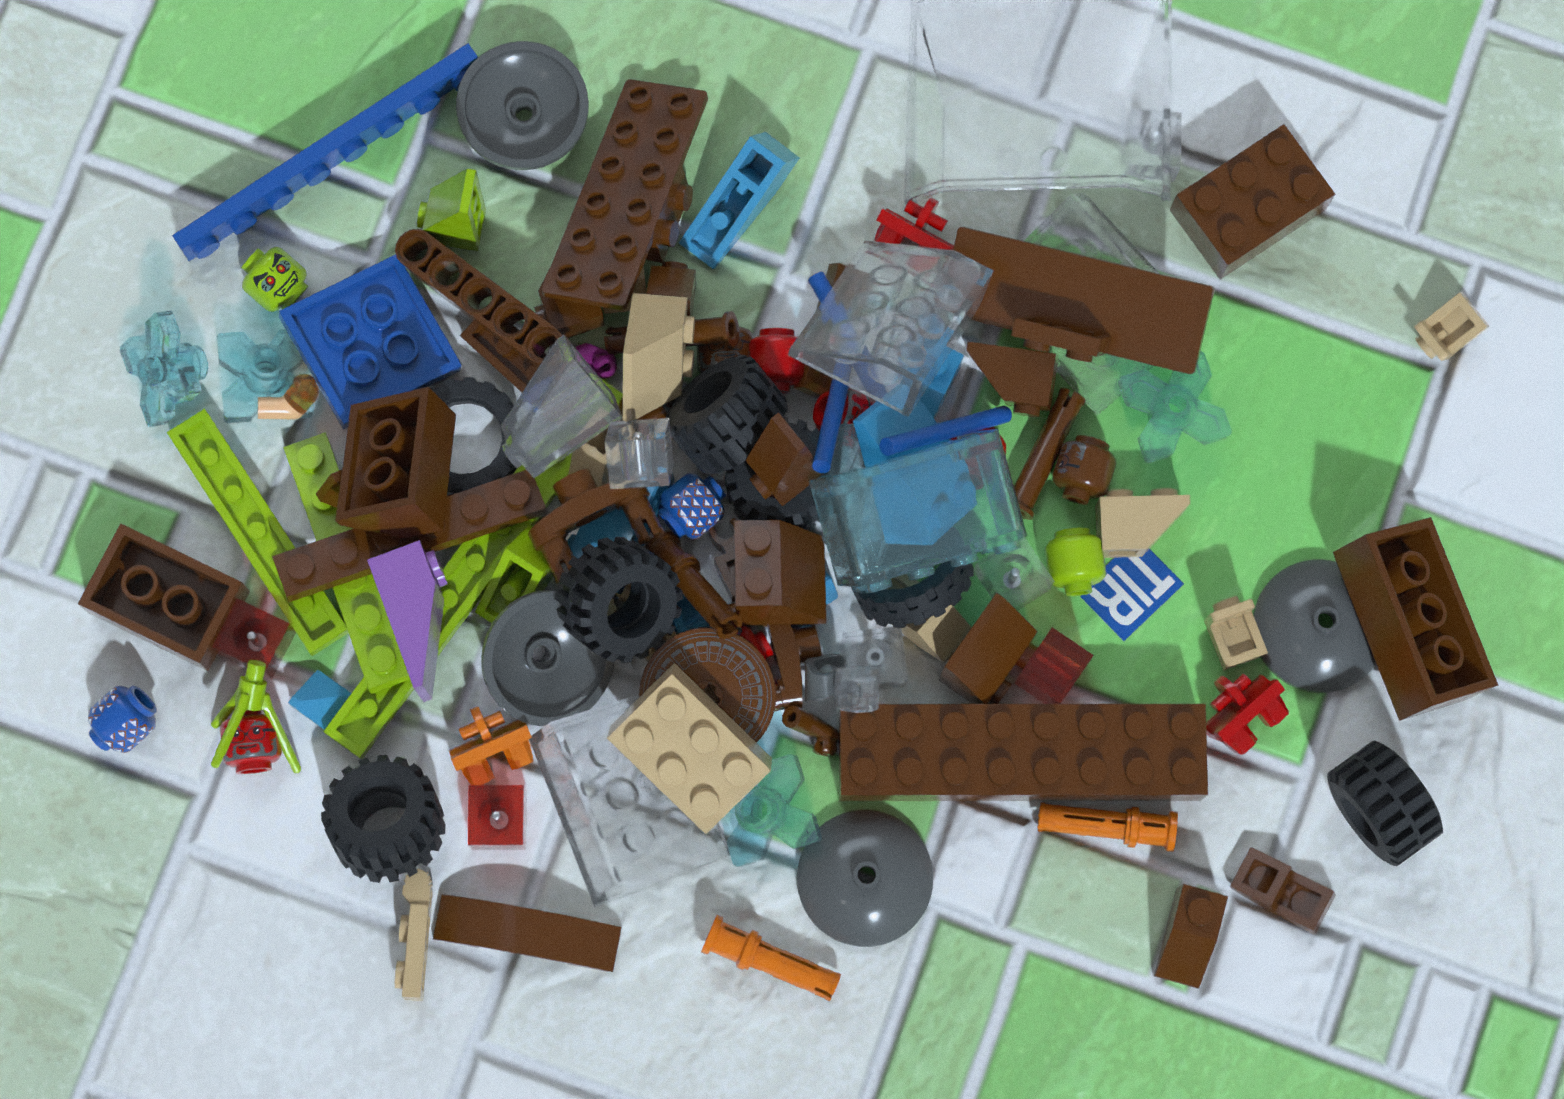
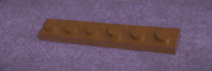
M529 468L447 496L442 531L402 539L354 528L272 557L289 603L372 574L367 561L370 558L419 540L426 552L432 550L437 552L547 514L546 506L532 469Z

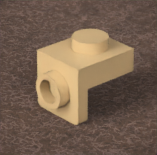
M1459 292L1427 319L1420 321L1414 326L1420 334L1415 340L1428 357L1433 359L1437 355L1441 361L1451 358L1490 326L1464 293Z
M1234 596L1212 605L1214 612L1210 613L1204 622L1223 671L1268 654L1252 610L1255 608L1252 599L1240 602L1238 596Z

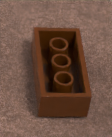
M1431 517L1366 534L1333 552L1399 721L1465 701L1498 686Z

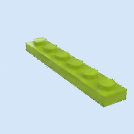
M205 408L167 432L168 436L310 655L314 656L348 634L346 624L324 591L288 603L272 556L295 549V546Z
M326 432L283 447L316 541L354 529L339 525L335 521L337 508L320 502L316 496V492L330 474L340 470ZM370 574L333 587L370 693L372 694L410 680L373 575Z

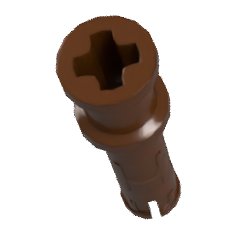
M665 531L663 535L656 539L652 537L650 542L645 545V548L671 566L670 570L675 572L680 580L676 586L682 590L683 595L712 627L716 635L721 639H728L737 634L738 629L733 626L730 620L737 627H741L742 618L739 614L735 613L701 574L698 559L681 548V541L677 535L671 531Z

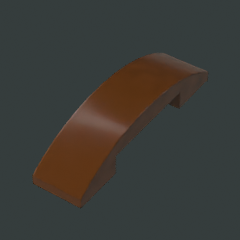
M442 894L433 940L475 948L492 949L613 973L622 927L542 910Z

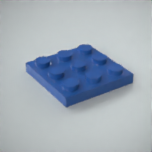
M396 254L279 311L280 321L343 430L348 428L352 404L430 387L460 372L462 364L405 266L397 259Z

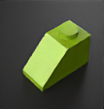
M531 524L506 547L475 610L476 614L490 623H493L499 613L516 599L532 592L545 590L553 577L541 550H535L528 536V532L533 527Z

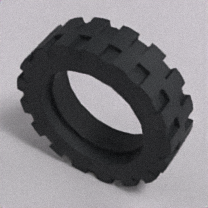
M463 377V380L454 381V378L442 381L443 385L436 388L434 386L430 387L449 408L461 404H474L484 407L495 416L502 433L499 453L490 465L474 473L458 474L450 471L447 495H453L512 475L519 467L518 463L524 455L525 433L520 414L505 392L496 389V386L487 381H484V383L478 382L472 377Z
M953 527L949 528L932 545L885 544L883 533L877 536V541L873 544L869 542L861 549L863 554L860 557L856 556L852 562L854 571H849L850 586L866 618L870 621L874 619L879 626L886 627L888 624H892L894 628H905L906 624L914 623V626L926 623V619L933 615L935 618L946 613L945 608L949 605L955 606L962 599L961 593L963 591L967 592L971 586L969 577L974 576L972 561L962 538ZM934 558L942 560L941 564L930 576L917 584L902 589L888 590L881 588L889 575L905 564L921 559Z

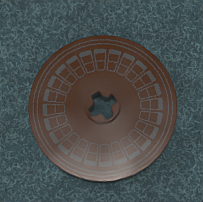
M698 627L672 636L652 654L641 677L639 697L675 663L701 689H705L708 684L714 685L716 687L715 695L720 698L715 703L756 743L761 739L770 725L774 714L776 686L767 660L749 640L739 634H735L728 639H721L716 635L712 627Z

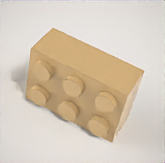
M675 663L610 726L607 739L705 834L771 771L772 757Z

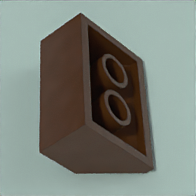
M429 387L351 405L335 519L339 525L402 539L443 530L456 414Z

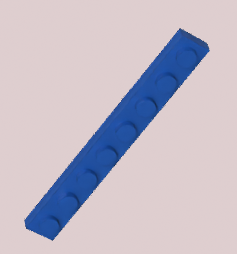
M469 43L462 46L173 234L172 237L189 262L196 257L202 259L211 255L219 248V242L232 233L238 235L246 232L255 225L257 217L269 209L278 210L292 201L294 193L306 185L315 186L321 183L330 175L331 169L344 160L352 162L361 157L367 151V145L381 136L385 139L395 135L403 128L404 121L417 113L423 115L433 110L440 103L441 97L453 89L458 91L464 74L478 56Z

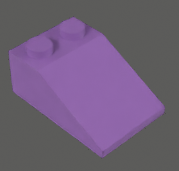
M419 540L370 558L367 561L413 688L422 701L426 702L432 700L444 608V597L440 587L448 583L434 550L426 552Z

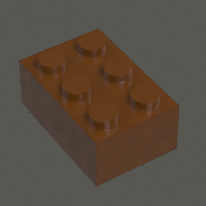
M1283 124L1178 193L1171 205L1170 212L1221 280L1325 211L1336 194L1285 124Z
M120 523L78 605L87 613L209 671L250 591L243 582Z

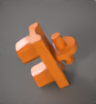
M479 706L470 709L475 722L459 728V732L464 741L478 734L481 736L448 750L456 771L461 769L463 775L473 788L495 778L487 757L496 753L504 752L511 770L519 769L534 761L531 745L528 740L532 736L526 723L516 720L490 732V729L505 723L501 711L483 717Z

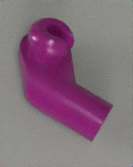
M583 343L574 347L576 362L568 374L578 370L585 373L591 371L600 378H610L617 371L616 358L613 354H608L607 350L590 343Z

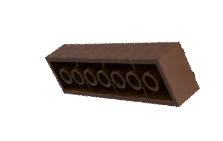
M840 704L839 801H1201L1208 795L1206 704Z

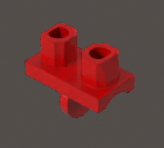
M933 197L929 198L924 207L912 200L908 201L904 212L917 218L915 223L888 208L886 210L882 209L876 219L881 224L877 229L873 246L891 256H895L905 237L916 242L919 246L908 265L926 276H930L935 271L943 258H950L954 248L953 244L925 229L929 225L942 232L948 220L935 214L939 201Z
M1242 674L1233 683L1228 678L1220 676L1214 681V685L1220 695L1210 703L1217 713L1206 722V733L1209 738L1222 742L1234 753L1245 754L1258 740L1247 726L1253 718L1258 716L1265 726L1273 727L1289 715V711L1280 696L1285 691L1284 687L1277 679L1270 681L1263 675H1259L1251 682L1245 674Z

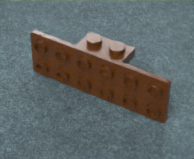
M628 79L625 82L542 286V292L545 297L625 310L628 307L645 261L664 262L669 247H674L677 242L679 221L683 211H688L692 203L693 190L691 185H688L682 166L708 102V95L705 90Z
M959 227L940 310L944 314L1012 330L1011 336L1024 339L1023 346L1030 349L1049 352L1050 346L1067 349L1066 357L1084 362H1092L1093 356L1098 357L1109 354L1186 374H1193L1196 372L1215 289L1213 286L968 227Z

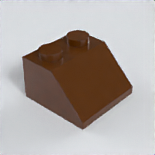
M734 520L735 613L739 614L742 618V625L826 624L824 536L781 520Z
M996 593L944 666L939 681L972 704H988L989 702L999 704L1012 686V683L1006 680V677L1013 667L1017 665L1023 670L1038 647L1031 642L1038 631L1004 597Z

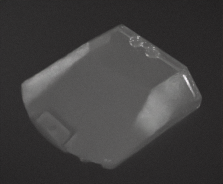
M911 0L905 142V204L909 200L916 203L944 192L1111 187L1128 188L1160 196L1162 201H1171L1172 0Z

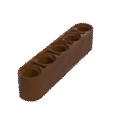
M412 229L399 237L395 247L396 257L417 279L544 374L551 377H559L565 375L573 368L576 362L575 348L553 325L427 232L421 229ZM428 249L425 257L415 262L418 254ZM460 272L458 279L453 284L447 285L449 278L453 274ZM492 296L489 305L479 309L481 301L486 297ZM525 320L523 327L518 332L511 334L513 325L518 321ZM557 344L555 353L550 357L543 358L545 350L549 346Z

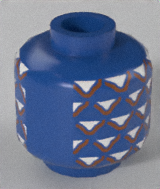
M687 473L661 494L660 503L662 508L658 510V513L679 539L686 536L696 540L723 519L725 510L720 501L726 497V494L710 475L703 480L694 473Z
M132 685L130 688L115 686L88 711V721L92 728L89 731V736L104 751L113 749L120 753H128L155 729L156 718L154 714L157 712V708L152 699L137 686Z

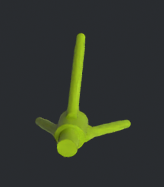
M248 661L246 674L240 677L239 685L234 695L211 722V726L216 729L233 712L211 761V766L213 768L220 766L245 711L263 710L276 731L281 749L292 771L299 773L301 766L273 708L270 694L266 692L267 681L263 679L266 663L262 661Z

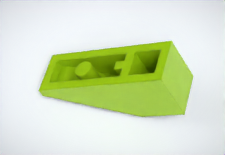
M465 169L430 188L428 202L421 201L417 227L423 228V231L430 234L444 246L479 251L486 207L476 170Z

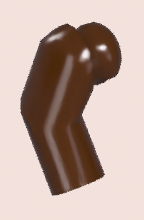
M789 706L786 708L782 715L783 724L792 730L815 739L812 747L815 754L821 756H833L836 754L837 742H839V733L836 728L815 714L800 707Z

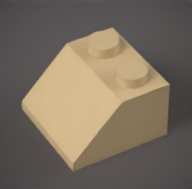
M633 293L623 350V421L632 422L677 398L682 393L684 377H692L694 351L686 350V343L693 344L695 317L687 316V297Z

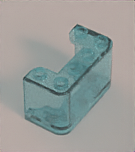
M999 430L972 432L956 437L957 440H949L927 449L865 467L850 469L847 472L833 476L829 474L809 480L837 585L853 587L854 592H877L892 587L891 578L907 574L909 580L920 579L935 574L934 565L950 561L952 567H958L978 561L977 552L981 554L994 552V555L1021 548L1019 540L1027 537Z

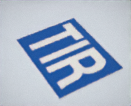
M1149 549L1142 557H1118L1112 559L1106 565L1105 578L1100 583L1092 585V593L1081 595L1080 597L1125 641L1184 583Z

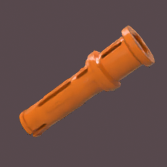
M1040 802L1037 831L1121 839L1123 844L1131 848H1135L1137 844L1163 846L1167 852H1174L1178 812L1170 811L1168 815L1140 812L1139 807L1132 806L1131 809L1127 808L1125 813Z
M718 914L716 915L701 953L708 955L710 952H713L736 962V968L748 970L749 967H752L796 987L812 992L827 1001L831 1000L841 973L814 964V962L772 946L761 940L762 936L758 935L759 932L751 930L748 933L723 922V917Z

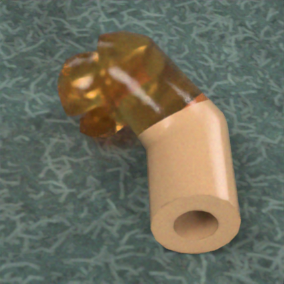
M299 374L293 379V384L282 397H258V419L295 420L301 418L317 400L319 388L316 380L309 374Z

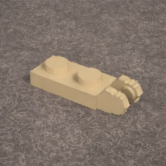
M418 868V873L411 877L407 874L405 875L406 879L403 880L405 885H403L402 895L410 904L409 915H401L399 942L407 943L405 961H397L395 970V988L402 989L404 1000L423 1001L433 897V891L431 890L433 881L430 880L429 873Z

